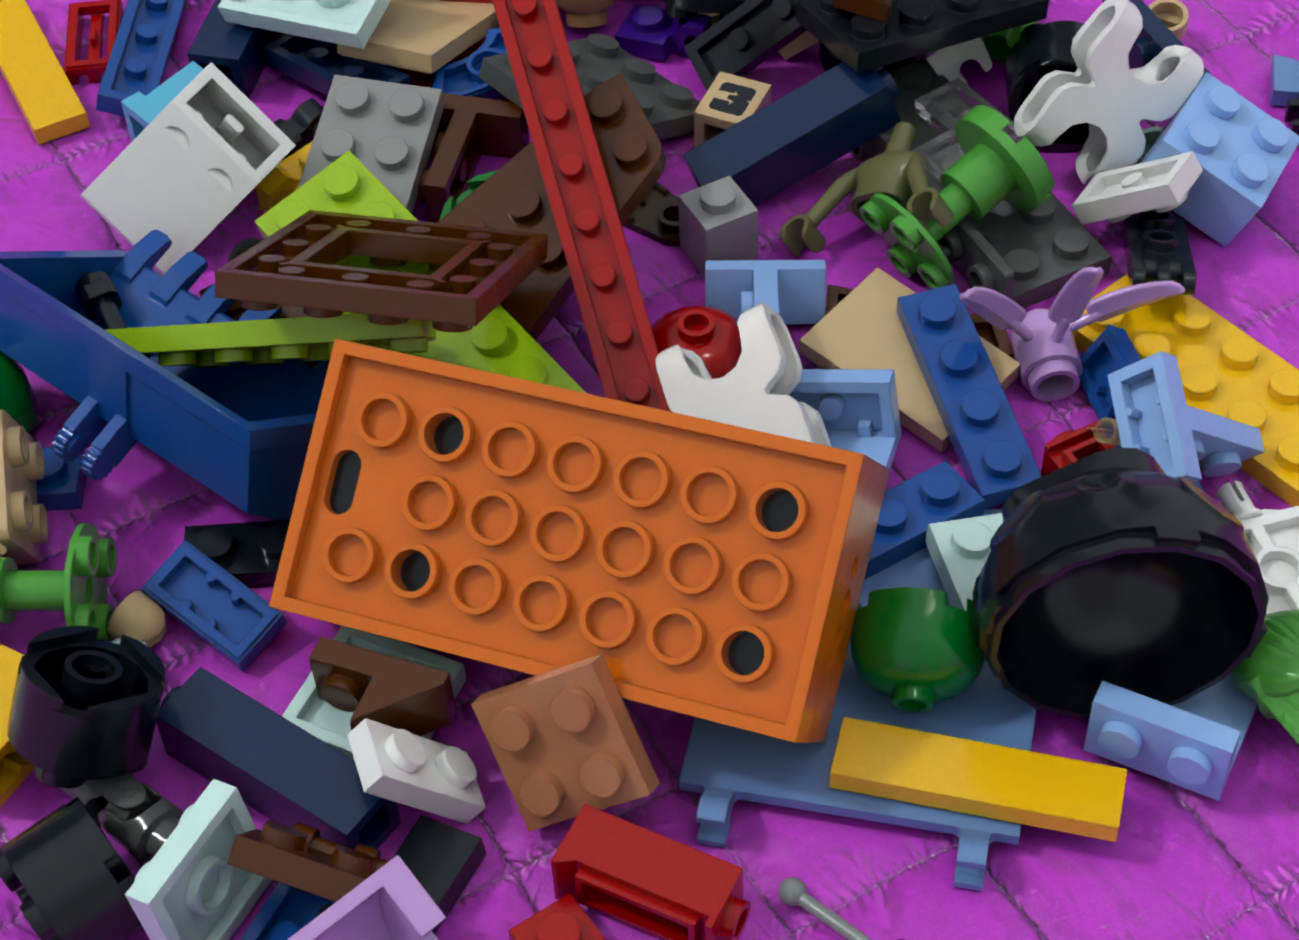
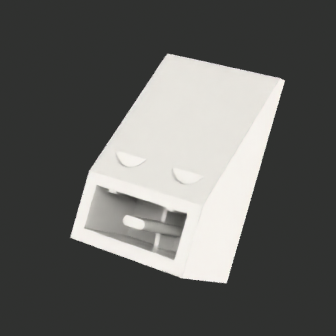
M211 62L81 193L80 197L132 246L152 230H159L171 239L172 245L154 265L164 275L186 253L192 252L296 145Z

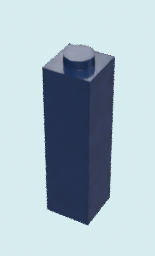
M215 0L187 53L189 63L194 61L204 69L212 62L243 94L250 98L266 66L263 46L278 39L281 33L225 22L218 9L221 0Z
M842 62L685 153L683 157L698 187L730 175L756 207L894 127L896 123L901 122L893 102L895 98L900 96V93L892 76L884 66L877 70L873 68L856 73L845 62Z
M202 667L182 686L172 689L162 701L156 724L166 753L209 781L216 779L237 787L245 804L272 821L292 828L297 822L309 825L320 830L319 837L355 849L359 843L378 849L400 825L401 821L397 802L364 793L353 759Z

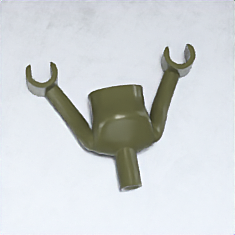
M908 122L896 123L883 153L862 162L858 167L840 176L806 214L794 216L782 226L780 237L795 257L801 255V250L805 245L813 253L823 250L826 240L817 227L843 198L854 191L856 192L849 202V209L854 216L863 222L865 221L859 209L875 193H882L904 207L926 230L933 218L941 227L951 225L954 218L953 212L937 189L928 185L926 175L929 168L928 159L921 153L910 151L916 136V129L912 124Z

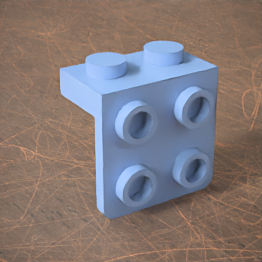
M802 369L801 381L789 396L799 402L809 404L820 413L831 446L865 454L890 470L902 435L894 369Z
M1228 675L1224 680L1175 705H1168L1102 680L1092 702L1083 750L1219 801L1258 704L1255 699L1246 696L1239 690L1238 685L1233 681L1232 675Z

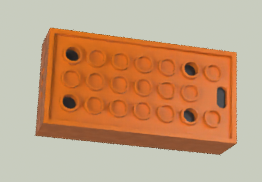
M335 338L269 607L535 676L603 654L620 695L624 699L794 743H824L828 735L890 470L865 454Z

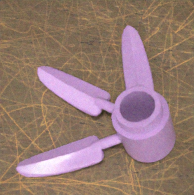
M1084 267L1065 283L1056 296L1050 310L1039 308L1026 313L1023 307L1009 297L995 290L977 286L968 289L965 293H961L959 300L999 330L1010 329L1009 337L1015 359L1021 363L1019 374L1023 386L1031 391L1035 399L1043 402H1053L1071 396L1080 385L1079 376L1082 374L1083 367L1073 331L1094 322L1108 320L1147 304L1181 295L1186 289L1180 283L1172 280L1152 281L1124 287L1090 300L1102 278L1104 270L1101 267Z

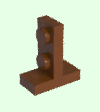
M443 93L446 103L432 146L434 148V160L430 169H423L418 185V198L420 202L426 203L428 222L437 223L444 204L451 195L456 201L460 194L468 189L467 181L472 179L481 155L512 159L529 144L528 125L523 109L510 101Z

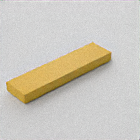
M0 0V71L38 145L89 128L90 123L87 113L25 0Z
M843 717L830 771L829 788L1116 842L1127 769Z

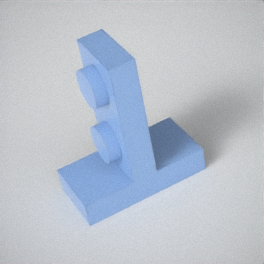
M825 260L705 261V306L722 309L737 320L740 314L760 303H765L782 317L785 324H817L825 316Z
M1160 351L1107 375L1121 447L1137 448L1153 456L1166 475L1174 478L1181 476L1194 483L1202 480L1201 471L1203 475L1208 477L1232 474L1241 469L1242 461L1265 453L1259 428L1186 404L1177 357Z

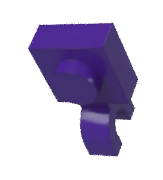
M635 4L614 37L619 42V47L633 56L665 62L672 52L682 54L689 59L683 47L711 27V16L697 14L686 19L674 18L666 14L665 9L657 6Z

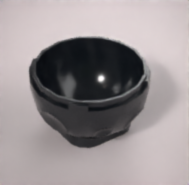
M1110 448L1093 453L1035 479L1012 492L1002 507L1003 523L990 541V551L980 574L976 578L973 591L972 619L974 636L977 646L983 651L993 675L1000 679L1004 689L1033 708L1056 713L1057 716L1089 719L1092 702L1102 680L1168 705L1182 703L1224 680L1245 657H1251L1267 632L1264 619L1269 597L1257 556L1244 533L1243 524L1219 502L1189 480L1181 476L1174 478L1166 475L1153 456L1137 448Z

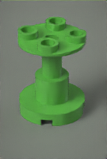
M976 105L955 125L956 138L964 155L941 175L940 178L944 189L939 192L954 214L950 226L941 227L933 218L926 230L904 207L882 193H875L859 209L862 218L868 226L877 234L883 235L892 246L886 252V255L892 265L905 277L910 278L917 272L931 289L950 285L954 282L953 270L937 241L967 215L980 220L1003 199L1022 211L1033 212L1052 195L1048 192L1054 188V179L1046 162L1026 136L1018 143H1015L1003 131L1011 122L998 111L985 105Z
M91 523L79 524L75 528L69 542L64 570H18L12 557H0V624H11L17 615V611L64 610L66 626L99 628L97 639L109 642L114 640V637L107 631L109 620L115 611L113 604H107V577L114 576L117 566V550L114 539L100 538L96 527Z

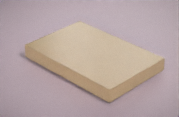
M391 0L364 49L337 44V53L341 54V56L431 75L487 35L488 29L500 26L493 3Z
M877 267L799 339V353L822 369H894L900 424L942 453L951 444V441L896 313L898 297L915 294V292ZM979 336L1004 391L1019 377L1021 363Z

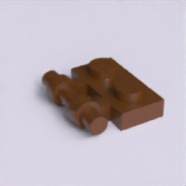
M268 819L262 831L255 829L236 835L227 864L337 902L389 861L380 858L381 851L360 843L355 849L321 838L319 837L320 830L309 825L297 822L292 828Z

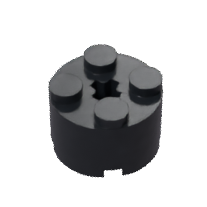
M1054 21L1046 24L1034 23L1021 31L1019 40L1012 47L1005 64L1009 117L1013 126L1015 115L1020 106L1044 75L1054 70L1077 71L1076 63L1071 54V45L1074 36L1085 23L1077 21ZM1088 123L1072 125L1052 144L1035 147L1054 153L1080 151L1089 136Z
M66 626L42 632L28 643L27 653L22 656L18 667L7 736L14 749L24 759L43 769V777L51 785L67 789L77 788L83 785L86 779L117 777L126 773L138 772L147 765L163 694L165 667L157 654L142 642L122 634L119 645L97 639L99 628Z
M78 796L66 805H61L0 847V877L12 893L15 891L23 903L19 906L20 910L41 940H127L143 928L125 897V893L134 883L135 877Z

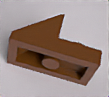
M320 637L309 657L319 699L325 700L339 710L354 711L350 720L351 730L367 718L422 736L450 725L456 715L449 672L325 637Z

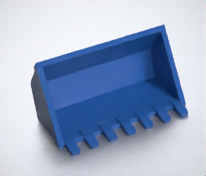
M159 230L149 232L128 253L122 250L0 252V351L80 403L63 424V428L58 430V434L54 436L55 440L52 442V450H54L55 455L67 462L69 460L73 462L74 459H79V456L84 454L82 455V461H80L82 463L80 469L83 470L82 473L97 481L107 477L110 472L112 473V469L118 466L138 441L247 514L280 521L290 520L329 361H319L314 368L301 360H284L283 364L267 365L229 363V367L214 368L160 366L158 364V357H150L151 359L102 329L97 320L88 319L76 293L75 286L84 275L101 271L109 275L119 293L122 307L119 311L128 328L236 321L225 314L236 300L216 298L215 283L200 298L188 291L208 267L205 258L195 252L186 253L164 275L152 269L172 245L171 239ZM282 307L267 311L247 310L238 321L277 319L282 313Z

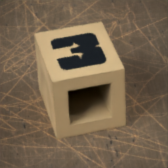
M720 71L694 111V148L770 105L772 85Z

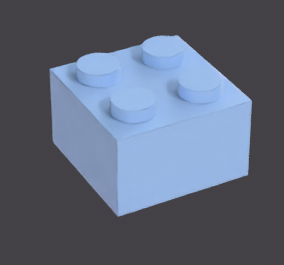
M1206 72L1180 109L1169 118L1141 163L1193 151L1203 172L1187 192V199L1181 205L1172 209V211L1226 247L1262 208L1298 146L1299 135L1287 128L1281 121L1271 117L1238 94L1232 87L1225 85Z

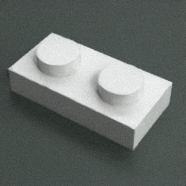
M1190 151L1100 172L1089 182L1072 204V208L1082 225L1102 220L1116 223L1130 217L1132 214L1153 209L1157 213H1164L1178 207L1187 199V192L1203 172V169L1194 152Z
M367 718L362 720L347 734L364 793L466 824L486 808L476 780V767L466 751L412 734L405 729H397Z

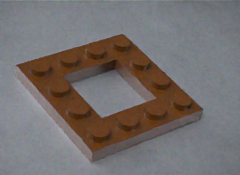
M309 210L216 270L215 297L240 300V307L253 311L273 310L279 308L280 305L303 307L305 315L316 318H332L340 316L344 312L367 314L369 322L379 325H398L407 322L408 319L432 321V327L438 331L465 332L471 330L473 326H477L547 259L548 234ZM348 255L369 257V263L378 267H400L406 265L407 261L429 263V270L434 273L432 275L335 264L340 260L346 259Z

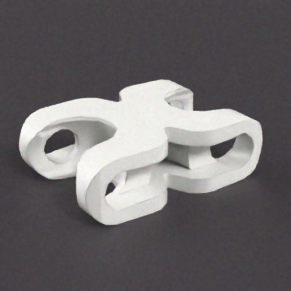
M1106 0L1095 10L1072 40L1071 54L1076 63L1077 71L1054 70L1044 75L1022 103L1014 118L1016 135L1021 139L1026 136L1034 146L1039 147L1052 144L1072 125L1088 123L1089 136L1075 160V170L1085 186L1089 184L1097 173L1134 165L1143 154L1146 144V138L1140 126V121L1143 119L1164 121L1172 117L1196 88L1204 73V64L1200 55L1191 48L1180 45L1165 47L1145 66L1129 69L1128 54L1143 28V18L1140 11L1130 0Z
M760 303L740 314L737 325L740 332L742 352L736 367L724 377L713 379L706 369L702 358L693 351L682 348L679 345L669 347L657 355L655 359L657 373L667 404L672 412L832 447L820 413L809 404L799 402L789 396L801 381L803 368L782 317L767 304Z

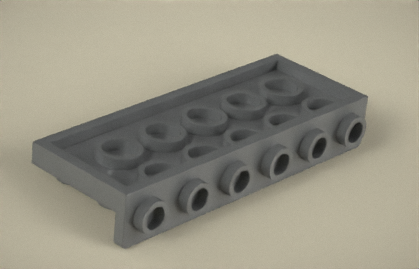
M921 58L888 72L900 93V96L893 100L901 122L912 124L916 129V136L910 151L921 153L928 159L929 168L926 172L928 185L940 192L944 189L940 178L941 175L964 155L956 138L955 125L972 108L941 75H937L925 58ZM894 127L857 147L850 153L855 159H861L863 162L883 153ZM1051 191L1048 193L1052 195L1033 212L1022 211L1003 199L980 220L967 215L937 241L949 263H952L963 275L970 288L977 286L995 290L1009 297L1023 308L1057 295L1065 283L1084 267H1101L1104 270L1103 275L1108 274L1112 256Z

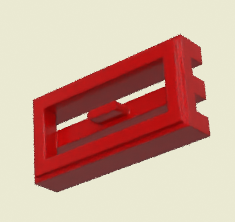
M102 0L69 4L64 72L71 85L79 84V76L87 75L89 83L100 82V74L105 73L124 15L122 0ZM109 13L107 58H102L104 14ZM91 15L88 60H80L83 16Z

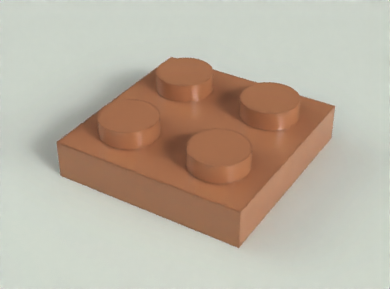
M603 654L483 693L471 703L528 831L576 818L584 804L602 810L649 796L660 784Z

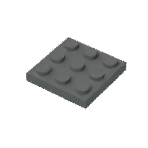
M596 33L590 34L588 38L568 41L584 96L594 87L622 74L659 140L694 133V111L700 101L693 97V93L688 88L673 84L657 73L654 65L645 60L635 58L619 47V42L608 35ZM508 54L484 57L479 78L523 109Z

